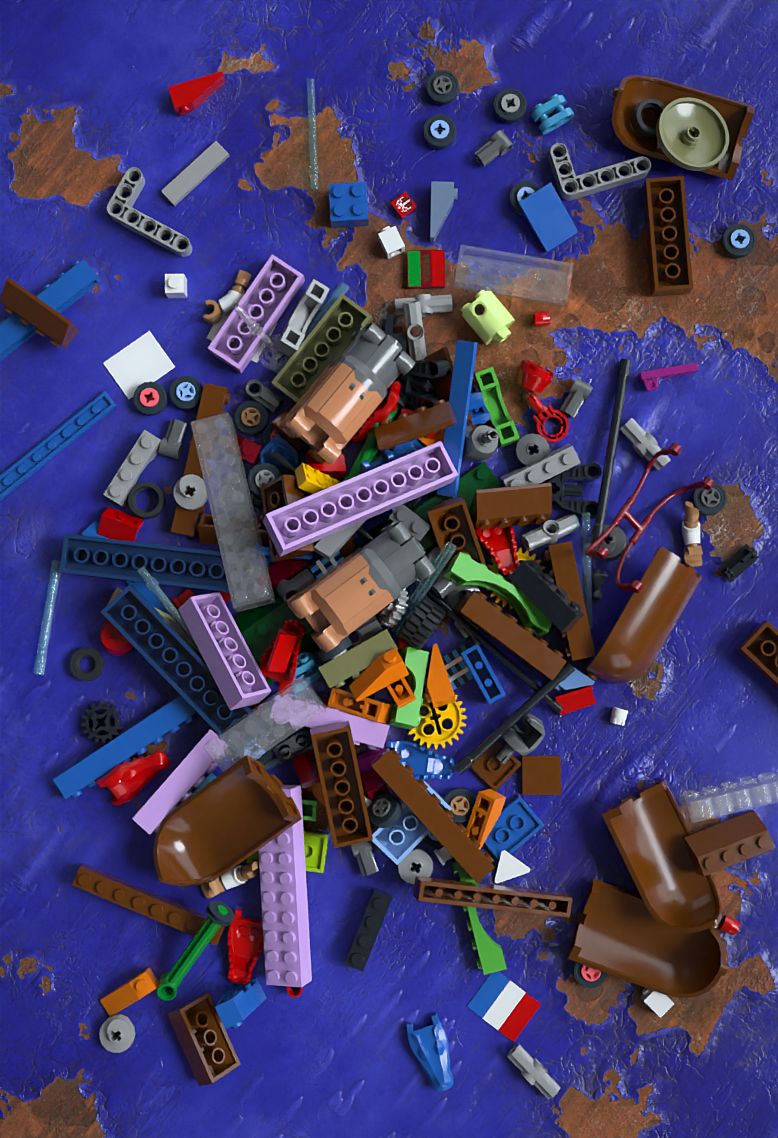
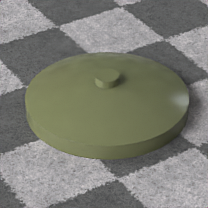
M689 97L679 98L668 104L658 117L656 124L658 143L664 154L676 165L692 171H702L716 165L725 155L729 145L727 125L720 113L705 101Z

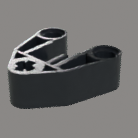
M447 360L415 363L407 374L403 375L400 373L394 381H398L401 384L399 393L406 403L415 409L424 406L429 409L434 407L433 403L443 399L433 394L419 391H429V387H431L430 380L419 378V376L431 379L446 377L450 373L451 366Z
M588 463L569 468L551 479L548 483H551V486L554 485V488L558 489V491L552 494V502L560 510L584 519H594L598 503L590 500L563 498V496H582L583 489L582 485L564 484V482H594L602 474L600 465ZM588 468H594L597 475L595 477L589 476ZM587 506L594 507V515H589L586 512Z

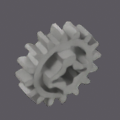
M406 589L401 591L398 598L379 612V621L382 625L392 628L393 625H397L398 620H401V616L407 610L405 608L407 607L406 602L408 600Z

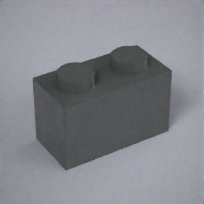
M403 504L397 506L388 518L389 523L401 521L411 536L415 537L419 543L431 528V525Z

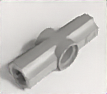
M419 294L413 298L395 299L396 316H405L403 303L408 301H420L422 317L431 316L433 313L453 311L451 295L431 296L430 294Z
M408 301L403 303L410 357L415 361L423 360L427 357L420 301ZM414 326L420 328V332L417 335L410 333L411 328Z
M633 418L620 428V431L632 443L634 450L648 461H650L655 453L661 450L656 439L650 433L645 432ZM661 455L652 466L659 471L671 459L667 455Z
M571 513L558 520L546 521L542 527L522 535L521 539L526 550L531 551L545 544L556 543L558 538L578 530L580 524L576 515Z
M519 1043L507 1054L509 1060L521 1070L524 1078L531 1085H535L548 1100L560 1090L558 1083L547 1073L544 1066L536 1058L533 1059Z

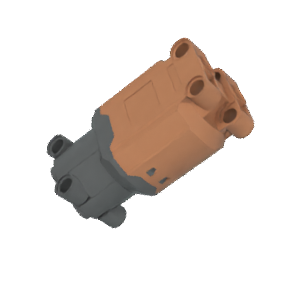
M373 322L368 323L364 327L361 325L350 336L353 341L339 357L331 361L290 412L285 414L277 424L289 437L294 439L300 437L310 446L307 453L319 464H332L340 456L343 447L386 397L389 386L400 373L403 375L407 374L415 365V361L402 350L400 343L392 336L386 335Z
M401 521L389 523L380 531L381 534L363 548H358L304 590L296 593L286 601L298 619L305 618L313 628L314 632L311 633V637L321 650L329 652L335 648L342 639L398 598L401 591L417 579L421 578L423 580L436 570L425 555L421 544L415 537L411 536Z

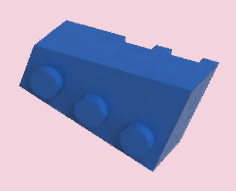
M255 977L249 983L241 984L223 993L215 1009L224 1028L231 1027V1029H235L242 1025V1021L267 997L257 977Z

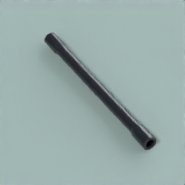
M567 661L553 681L549 679L474 750L463 757L454 766L456 771L460 775L466 772L481 755L548 693L575 671L574 667Z

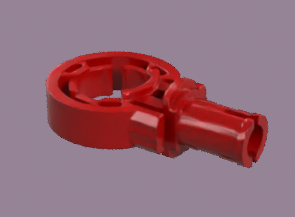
M535 392L525 398V401L535 412V416L532 419L535 422L536 433L545 438L549 443L562 440L569 429L567 417L562 412L554 410L550 404L544 406ZM548 418L557 419L559 424L564 423V430L563 426H560L557 434L548 436L554 437V439L545 437L548 433L544 429V424Z

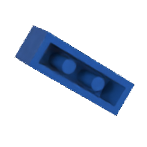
M478 644L459 653L487 704H491L506 695Z

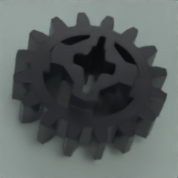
M99 701L98 706L95 703L91 704L92 710L89 708L85 709L88 714L82 716L86 721L81 723V726H86L87 728L83 733H90L88 739L95 737L96 743L100 739H102L103 743H107V738L112 741L114 740L113 735H120L118 729L124 728V726L120 725L124 718H119L122 711L116 712L117 705L110 707L111 703L106 702L104 706L103 701ZM100 709H106V710H107L106 712H104V714H100V713H97V712H96L97 710H100ZM113 716L115 718V725L112 723ZM105 718L104 722L106 725L100 726L101 721L99 719ZM102 730L109 732L107 735H99Z

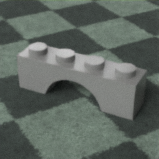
M315 279L311 281L274 347L275 349L290 358L298 350L312 318L330 290L328 287Z
M144 430L103 495L124 507L128 501V495L135 486L140 474L158 454L162 440Z
M568 443L552 451L542 460L524 468L516 469L500 478L504 487L539 484L581 462L574 447Z

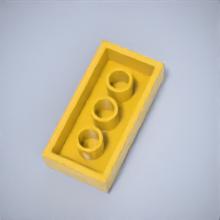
M304 463L295 469L298 488L311 494L339 484L337 479Z

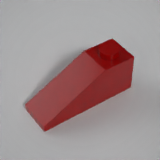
M220 71L168 87L177 115L191 113V111L198 108L225 83L223 72Z

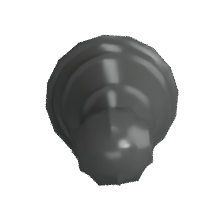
M597 569V574H589L595 589L591 596L596 601L602 598L600 590L608 576L600 574L601 569Z

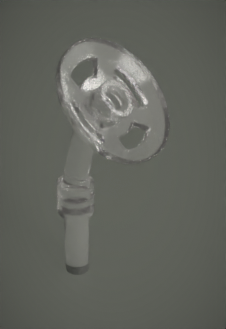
M239 304L236 305L233 310L248 325L247 328L253 332V335H257L263 342L258 351L261 364L269 370L282 369L290 357L286 356L283 361L277 362V359L284 354L274 348L281 334L268 337L262 330V326H259L260 324L256 323L257 321L253 320ZM263 355H265V357L269 361H271V363L266 362L263 358Z

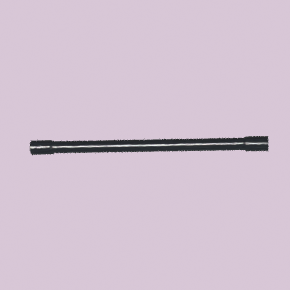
M629 359L620 360L615 402L591 543L595 542L604 533L605 529L604 523L626 387L632 363Z

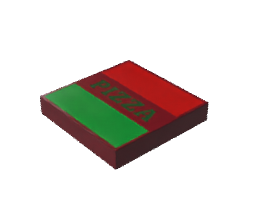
M407 250L408 289L445 288V250Z
M314 749L292 758L303 789L321 782Z

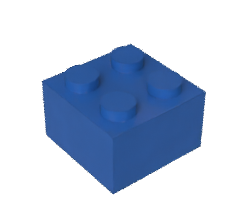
M367 182L329 184L331 227L369 226Z

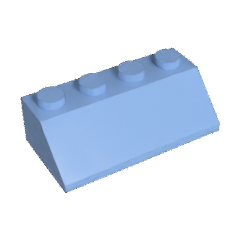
M424 781V783L428 786L426 791L430 795L434 793L441 800V803L439 805L443 809L448 808L449 810H451L452 808L442 799V797L426 781ZM402 800L400 801L402 811L399 819L388 828L376 826L371 831L372 841L396 865L430 832Z

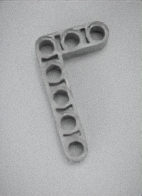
M554 144L549 153V162L560 196L566 201L643 179L651 167V162L647 157H638L576 176L568 150L564 144ZM560 152L562 156L556 157L553 153ZM637 165H642L645 170L640 171ZM565 169L568 174L562 175L559 170ZM619 171H625L627 176H621ZM601 176H607L609 181H603ZM588 181L592 186L585 187L583 182ZM565 187L573 188L574 192H567Z
M136 167L129 168L107 205V211L115 222L181 257L189 256L192 253V245L186 236L132 208L145 185V178L140 169ZM134 176H140L137 181H131ZM125 192H130L127 198H123L122 195ZM116 208H121L120 213L113 214ZM132 217H138L136 222H129ZM148 226H154L151 232L146 231ZM166 234L171 235V237H170L169 240H167V241H163V240H162V237H163L164 235H166ZM186 243L187 247L185 249H178L180 244Z

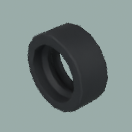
M650 98L645 99L634 107L630 118L634 131L645 138L655 137L656 128L652 129L644 125L641 119V111L644 108H649L659 117L665 109V105L662 102Z
M141 482L131 489L128 495V504L135 515L143 519H152L163 512L166 505V497L161 488L156 484ZM145 489L154 491L158 497L157 506L149 512L140 510L136 504L138 493Z

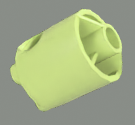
M482 290L475 296L476 300L473 303H467L461 308L463 312L462 317L486 345L495 339L501 343L510 336L511 332L508 328L515 322V319L491 290ZM484 306L485 312L481 315L480 308Z

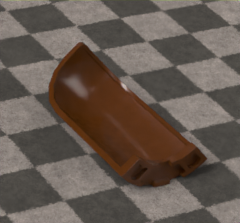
M646 75L627 76L621 81L619 88L615 87L612 99L615 100L612 124L616 136L626 147L638 153L671 163L673 162L662 151L657 136L651 138L641 137L632 128L630 118L634 107L645 99L650 98L659 100L666 107L672 101L686 97L700 99L714 107L727 125L729 145L725 155L716 165L701 172L733 181L743 149L741 147L743 143L741 139L747 136L754 116L755 106ZM644 108L641 111L642 122L648 128H656L657 115L653 110Z
M662 546L656 549L654 558L640 580L643 588L639 593L633 592L603 646L591 663L585 665L583 670L586 671V676L593 680L598 678L612 684L630 683L647 672L653 665L702 579L701 575L696 574L697 571L691 565L687 564L685 567L680 563L681 558Z
M246 755L172 810L162 821L156 833L153 847L154 865L159 881L176 886H191L214 880L233 869L302 819L293 798H288L281 787L284 785L274 774L270 776L264 770L265 766L262 763Z
M660 780L643 788V791L638 793L639 795L636 797L633 794L622 799L620 804L611 806L603 812L602 816L647 909L654 919L669 930L685 934L705 929L707 931L716 929L722 918V906L716 884L711 874L706 876L696 874L683 837L692 833L666 780Z
M593 879L585 897L583 912L580 911L575 925L578 926L575 936L572 937L568 959L661 994L677 998L697 997L709 992L718 983L721 976H725L728 964H726L724 945L714 930L707 931L705 929L686 934L669 930L654 919L640 895Z

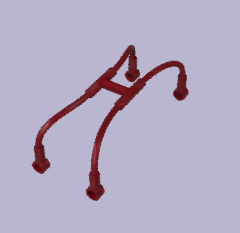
M672 443L670 447L662 448L654 454L647 464L632 496L624 503L612 520L609 528L584 552L586 556L591 558L605 559L609 553L608 549L601 545L597 549L594 548L624 518L636 531L629 539V543L616 569L615 583L623 591L639 593L643 588L642 583L637 580L622 585L620 574L631 547L637 543L657 511L682 492L702 488L711 490L715 484L711 478L705 477L703 481L694 482L674 491L658 503L649 515L645 516L641 524L628 512L636 501L635 499L656 459L661 455L671 454L678 456L682 451V447L677 443Z

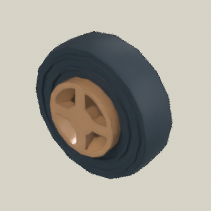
M247 401L237 408L234 421L242 433L256 435L266 428L268 413L262 404L256 401Z
M465 788L450 790L443 800L452 808L450 811L455 816L452 819L456 823L468 821L476 801L475 796Z

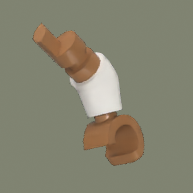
M240 270L234 282L235 286L228 291L227 295L218 300L219 303L213 300L205 301L209 309H214L213 313L205 314L202 317L207 324H217L222 318L223 311L227 313L235 309L245 294L244 289H247L251 274Z
M688 501L685 502V519L682 522L684 543L688 545V547L683 549L685 566L688 564L695 567L702 565L701 555H703L701 545H697L700 544L699 510Z
M255 861L245 866H236L221 875V879L218 877L202 883L201 888L206 898L210 899L225 892L224 888L228 890L246 883L248 879L254 878L257 875L259 862Z

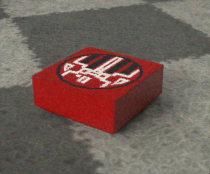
M406 192L390 203L401 219L417 208Z

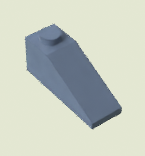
M431 181L430 243H434L453 207L454 200H457L458 188H454V182Z

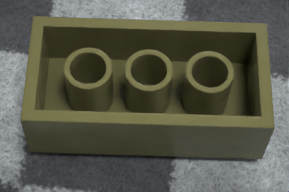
M384 629L348 649L337 658L325 662L318 668L329 688L334 686L337 689L345 684V679L351 677L353 680L360 676L361 670L367 668L378 656L393 648L397 650L398 648L388 630Z

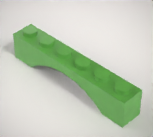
M459 552L452 558L443 575L458 586H480L499 594L515 609L523 626L529 628L539 637L548 633L552 622L515 584H510L501 575L491 572L487 566L477 563L466 553Z
M455 859L456 862H453L452 865L454 873H459L460 881L476 883ZM463 906L464 912H468L470 918L466 920L469 932L473 931L474 939H471L473 950H478L479 958H476L478 970L482 969L484 975L506 970L501 946L494 942L483 929L477 916L476 907Z

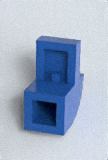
M477 385L471 388L469 412L472 420L470 425H481L491 419L490 413L484 404L482 393Z

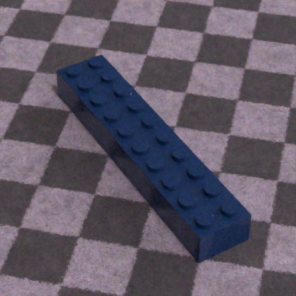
M64 534L59 572L255 596L259 557Z
M128 585L101 611L237 754L266 727L267 724L250 706L233 710L229 709L205 660L133 585Z

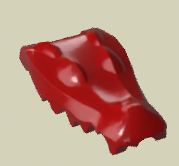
M394 381L391 384V389L386 397L352 436L353 442L364 441L373 425L385 421L389 414L397 409L396 403L399 401L401 384L398 381Z
M513 526L475 530L478 541L495 560L500 572L504 575H511L520 565L516 554L517 547Z
M292 619L285 620L283 628L298 636L286 671L272 672L265 670L277 635L271 641V645L265 649L259 666L264 678L268 677L281 683L278 693L282 695L285 694L294 681L300 642L305 631L302 623Z
M157 749L153 755H148L146 758L143 756L140 758L135 757L131 762L124 761L123 764H118L107 775L100 777L96 783L100 788L108 786L115 795L111 798L113 805H121L135 798L156 775L169 768L170 760L165 753Z
M236 908L235 918L231 922L228 932L230 962L228 979L234 983L246 984L249 983L253 967L264 948L262 917L261 920L241 917L242 910Z

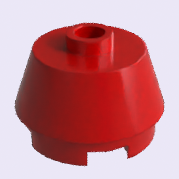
M522 359L520 365H517L516 382L523 386L522 389L532 393L535 391L542 393L552 382L551 378L554 373L549 369L545 371L539 364Z
M109 620L100 628L99 642L106 652L112 655H123L134 647Z

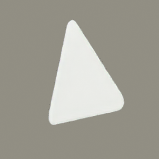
M503 850L496 872L495 883L529 873L530 868Z

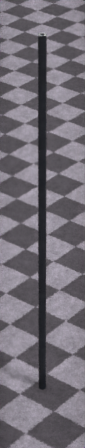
M274 450L271 456L292 475L296 476L295 469L297 468L277 450ZM362 526L356 531L368 543L375 539ZM420 578L413 582L432 601L445 609L451 618L530 689L536 692L541 688L449 604L440 599ZM549 694L543 698L558 714L564 709Z

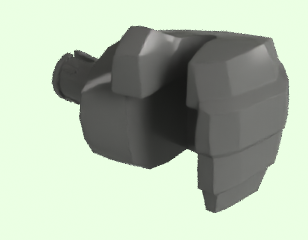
M486 425L479 426L474 430L471 426H466L462 459L466 461H481L491 458L498 445L499 432Z
M527 713L521 718L526 725L525 729L522 730L515 724L502 736L507 744L496 754V758L502 761L503 764H506L515 752L523 756L532 752L545 736L544 726L539 718L531 713Z

